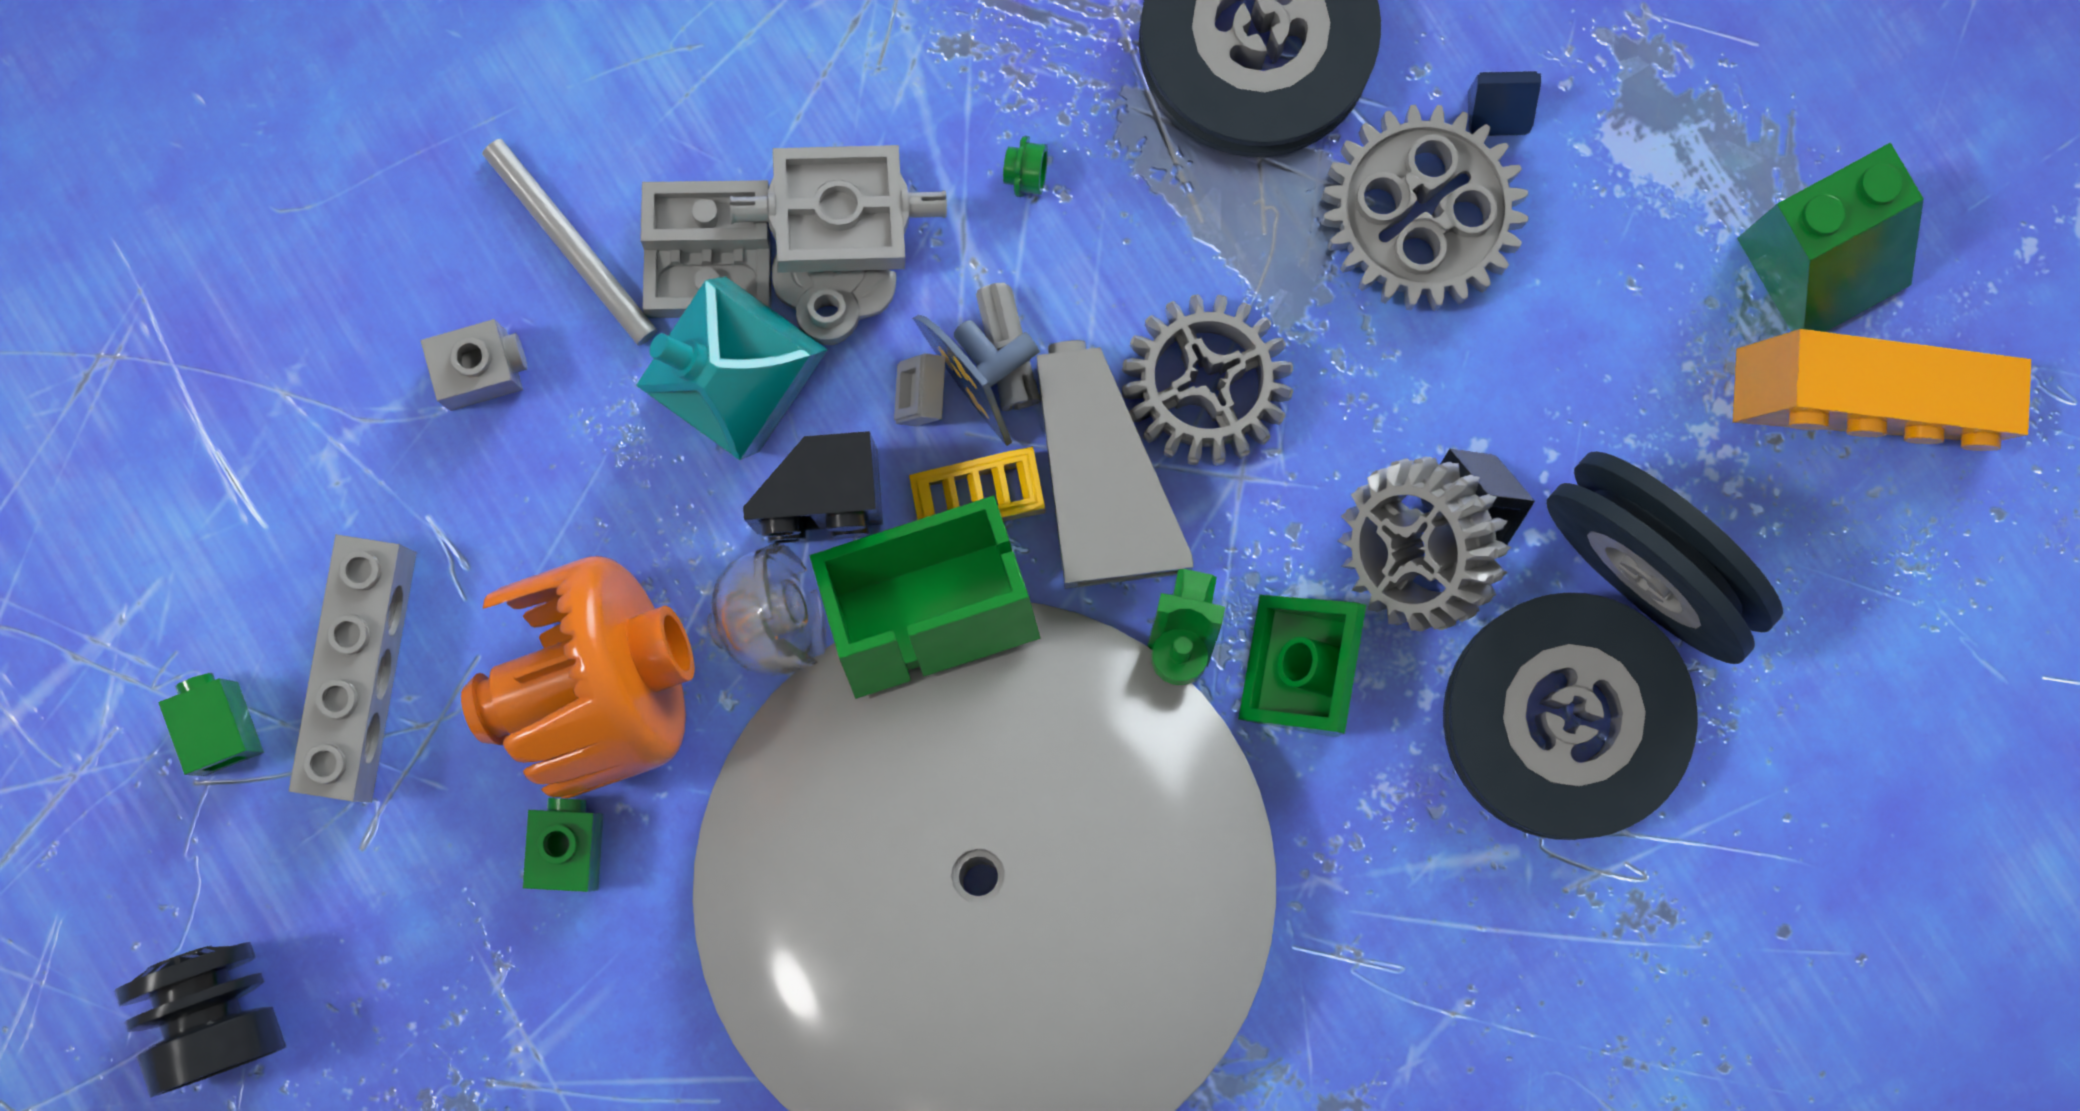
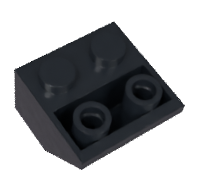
M870 431L804 436L743 506L745 522L757 534L766 536L768 543L773 544L805 541L807 530L827 529V531H831L832 538H857L870 535L869 525L883 524L878 449Z

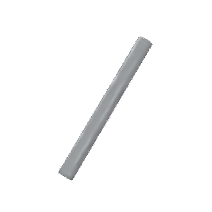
M497 139L490 143L482 152L485 159L634 342L640 346L650 340L657 333L656 327L502 139Z

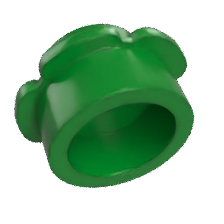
M1026 135L1021 138L1019 148L1008 146L1004 160L1003 183L1014 185L1016 197L1021 198L1024 196V193L1042 194L1047 173L1048 146L1046 144L1030 143V137Z

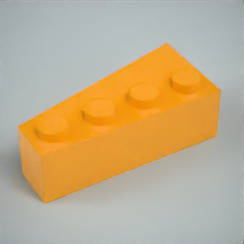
M1798 329L1736 349L1732 423L1782 426L1800 430L1846 431V434L1858 437L1899 435L1904 436L1905 442L1915 444L1943 443L1944 439L1961 440V448L1965 450H2000L2002 440L2028 435L2031 359Z

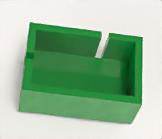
M994 495L809 555L837 653L855 699L911 681L908 670L917 667L921 668L923 677L1041 639L1030 598Z

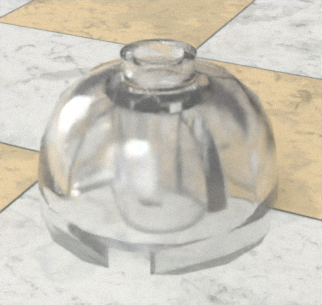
M776 542L756 549L733 561L719 575L713 590L711 613L707 619L710 636L718 648L725 649L726 653L736 663L748 671L771 676L788 674L815 665L818 661L813 657L825 653L827 634L821 600L816 589L809 591L807 596H805L802 583L797 574L806 572L807 569L801 559L788 546Z

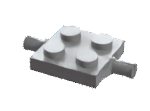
M899 145L772 148L773 179L768 189V196H730L731 224L736 222H769V228L776 240L777 273L905 269L904 234L909 224V218L947 217L946 191L908 193L907 185L900 173Z

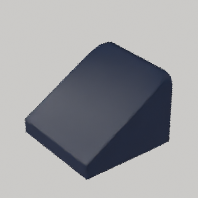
M1537 71L1480 72L1468 90L1470 133L1474 134L1479 128L1487 124L1490 126L1488 136L1529 134L1534 125L1541 87V73H1537Z

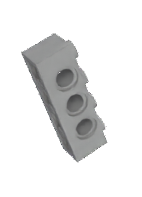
M335 534L289 792L352 802L372 803L417 552L400 544Z

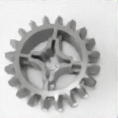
M1198 294L1192 295L1189 301L1190 315L1184 316L1176 302L1168 303L1165 312L1170 323L1169 326H1166L1159 318L1153 315L1145 320V327L1154 338V341L1134 335L1131 339L1130 348L1145 359L1131 358L1125 359L1123 362L1122 371L1124 373L1141 378L1140 381L1130 382L1122 387L1124 398H1143L1144 402L1130 410L1129 413L1133 422H1140L1150 416L1154 420L1147 427L1143 438L1148 443H1151L1163 431L1171 436L1163 452L1169 458L1176 454L1180 442L1191 445L1187 456L1188 464L1190 465L1198 464L1202 454V447H1210L1211 459L1215 466L1223 465L1226 457L1224 445L1229 443L1234 453L1240 459L1247 457L1250 450L1244 435L1248 434L1255 442L1264 445L1270 439V433L1260 420L1280 425L1285 418V413L1270 401H1289L1293 393V389L1289 386L1274 382L1275 379L1291 375L1293 371L1291 362L1271 361L1272 357L1277 356L1284 350L1286 346L1284 339L1274 338L1264 343L1261 338L1269 330L1271 321L1264 317L1252 328L1248 326L1245 321L1249 316L1251 306L1245 302L1238 307L1235 317L1224 314L1227 306V297L1224 295H1217L1213 305V312H1204L1201 296ZM1213 333L1222 335L1236 342L1245 351L1240 353L1238 350L1227 355L1215 354L1206 347L1202 338L1197 339L1195 334ZM1177 341L1182 351L1181 359L1186 372L1178 380L1171 382L1169 388L1158 393L1155 384L1156 364L1164 351ZM1197 363L1200 368H1204L1208 375L1218 372L1221 375L1226 372L1224 379L1220 378L1216 387L1219 391L1218 397H1216L1215 393L1211 394L1206 385L1195 388V386L1189 388L1190 382H1195L1198 371L1195 369ZM1256 368L1258 375L1256 403L1243 418L1238 420L1232 409L1234 402L1229 391L1230 385L1241 379L1244 373ZM1187 405L1200 406L1207 411L1213 422L1217 421L1220 428L1205 429L1188 425L1176 418L1168 410L1173 407L1179 409Z
M1426 456L1414 461H1409L1406 458L1392 462L1388 469L1383 468L1374 471L1367 477L1368 484L1358 487L1351 494L1357 506L1347 509L1341 517L1352 527V531L1344 533L1338 542L1351 548L1352 557L1346 559L1341 567L1350 570L1356 569L1360 579L1356 581L1351 591L1362 593L1368 590L1371 593L1368 610L1379 612L1387 609L1388 624L1401 625L1408 622L1411 631H1424L1431 627L1434 630H1444L1454 626L1458 620L1463 622L1474 617L1480 611V605L1491 601L1493 596L1496 595L1491 584L1501 581L1507 573L1495 559L1505 556L1511 547L1497 541L1495 532L1504 528L1507 521L1501 518L1492 519L1488 512V509L1492 507L1497 497L1489 494L1481 497L1476 495L1480 477L1468 475L1460 478L1459 463L1446 462L1438 465L1436 458ZM1407 495H1411L1430 502L1434 507L1431 512L1424 514L1418 508L1410 510L1401 501ZM1423 575L1429 581L1437 579L1446 589L1443 592L1431 591L1419 586L1413 580L1416 576Z

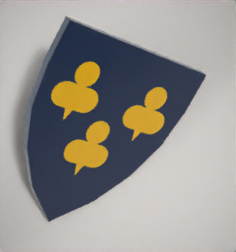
M919 314L915 316L913 320L936 355L945 356V368L1003 443L1006 446L1011 444L1012 440L991 387L1040 353L1036 343L1028 333L1024 332L998 351L973 321H965L956 328L954 338L977 364L975 367L970 359L940 327L925 316Z

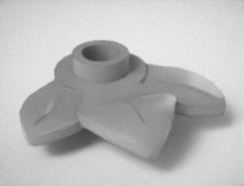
M777 254L773 260L772 280L776 296L781 302L796 310L799 329L822 345H835L844 341L854 332L859 320L881 314L891 303L895 293L896 273L891 270L777 273ZM825 306L838 308V311L830 317H823L816 313L819 308Z

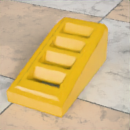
M1033 446L909 475L917 519L935 515L930 489L931 485L942 483L947 510L960 506L955 481L967 478L971 501L975 502L984 499L980 476L992 474L998 508L1003 522L1045 514V504ZM1017 469L1023 500L1011 502L1005 471Z

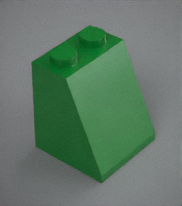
M1890 142L1777 203L1737 239L1790 331L1806 329L1827 332L1911 286L1924 198Z

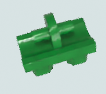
M1179 569L1173 594L1161 593L1147 647L1152 650L1151 664L1155 673L1163 681L1172 685H1187L1195 682L1203 675L1206 666L1208 667L1225 611V606L1212 604L1217 579L1212 574Z

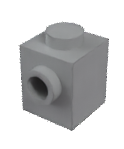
M495 319L420 340L436 399L450 411L523 390L518 373L527 370V362L522 344L516 333L508 335L507 330Z

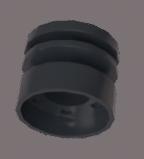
M251 942L233 946L212 947L211 945L177 955L148 967L146 971L134 980L114 990L119 1007L148 999L151 1001L153 1009L125 1021L128 1032L160 1027L163 1040L145 1049L136 1057L150 1098L215 1076L286 1048L273 1007H260L241 1011L238 1002L239 998L252 992L264 983L262 974H252L231 981L228 973L229 970L256 958Z

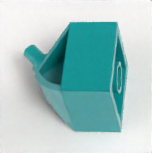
M726 276L707 279L669 336L660 333L651 342L649 352L650 356L654 359L636 386L734 457L742 460L760 452L828 349Z

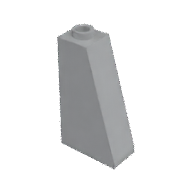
M1082 340L1063 341L1049 345V354L1037 355V372L1065 589L1177 575L1179 569L1192 570L1193 559L1191 551L1101 348L1086 349V343Z

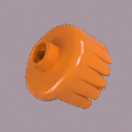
M590 556L502 586L485 597L483 609L507 602L506 604L513 609H523L536 605L523 615V618L531 627L536 628L557 622L561 623L540 634L539 639L544 649L494 666L490 671L489 678L483 673H477L463 687L461 692L463 714L471 732L480 742L503 745L512 759L517 762L542 761L525 768L523 774L530 782L535 784H549L543 787L541 791L553 798H572L659 768L673 759L682 745L685 732L686 710L682 683L690 681L694 677L695 665L692 648L686 631L676 613L666 605L655 609L643 587L626 568L613 559L603 556Z

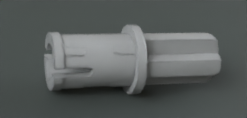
M994 283L977 290L976 298L985 335L999 351L1023 333L1012 288L1005 283ZM1030 360L997 382L1002 411H1010L1013 409L1012 406H1014V410H1019L1041 402Z

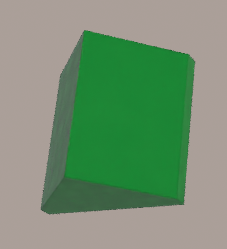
M1260 595L1238 719L1331 737L1345 734L1366 605L1356 602Z

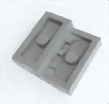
M768 180L642 182L640 241L644 249L643 312L647 318H680L705 280L725 276L771 308V230L769 222H736L731 224L730 196H768Z

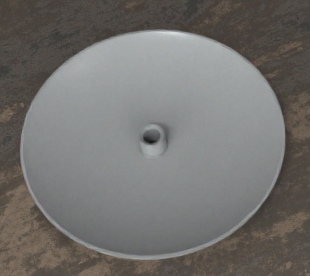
M1031 603L1041 639L923 677L921 668L917 667L908 670L911 681L857 699L854 697L834 643L797 669L771 694L748 722L736 741L712 789L700 828L694 862L693 913L696 943L703 975L716 1011L734 1046L752 1072L787 1110L1176 1111L1204 1083L1230 1048L1247 1018L1262 981L1272 942L1276 910V863L1271 828L1262 795L1246 756L1227 724L1206 697L1192 683L1172 685L1163 681L1155 673L1151 664L1152 650L1112 626L1072 611L1045 604ZM980 864L992 866L998 872L997 884L992 891L986 895L975 896L964 890V877L971 868Z

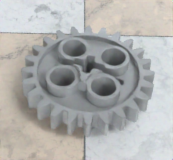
M1410 105L1403 124L1398 122L1390 110L1386 111L1381 119L1382 133H1379L1368 123L1363 124L1359 131V136L1364 147L1346 140L1340 152L1350 165L1333 162L1328 175L1341 185L1325 187L1321 199L1329 204L1338 206V208L1326 212L1321 223L1323 226L1340 228V232L1330 239L1327 245L1328 249L1341 250L1347 248L1350 254L1346 257L1340 270L1344 273L1360 266L1365 273L1358 288L1363 291L1375 281L1383 284L1381 302L1384 304L1392 298L1397 290L1404 292L1406 310L1413 309L1420 294H1426L1433 311L1438 310L1443 303L1444 292L1446 291L1460 305L1468 298L1467 282L1480 292H1484L1490 286V279L1484 268L1500 275L1507 269L1509 264L1499 251L1515 253L1521 246L1522 241L1508 232V230L1523 228L1528 222V216L1512 210L1513 206L1522 203L1526 199L1528 190L1509 187V183L1522 170L1521 166H1501L1499 161L1509 146L1507 143H1502L1489 149L1484 144L1490 130V126L1487 124L1479 128L1474 134L1465 131L1468 113L1462 112L1456 118L1453 125L1444 123L1442 105L1436 106L1429 121H1422L1416 105ZM1428 152L1437 155L1445 166V174L1439 177L1424 175L1415 164V156ZM1458 175H1468L1469 182L1442 198L1432 215L1428 212L1422 213L1388 242H1382L1379 239L1381 232L1393 227L1407 217L1416 201L1421 204L1426 203ZM1372 189L1387 191L1395 201L1396 210L1389 214L1375 213L1367 206L1364 194ZM1466 201L1475 204L1483 215V224L1478 227H1468L1461 224L1454 215L1453 205ZM1410 238H1419L1426 241L1433 251V261L1428 264L1412 262L1403 251V242Z

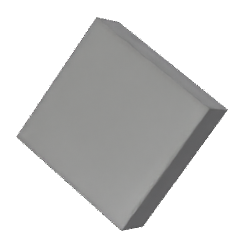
M925 353L900 361L897 364L894 413L896 424L919 426L942 419L945 356Z

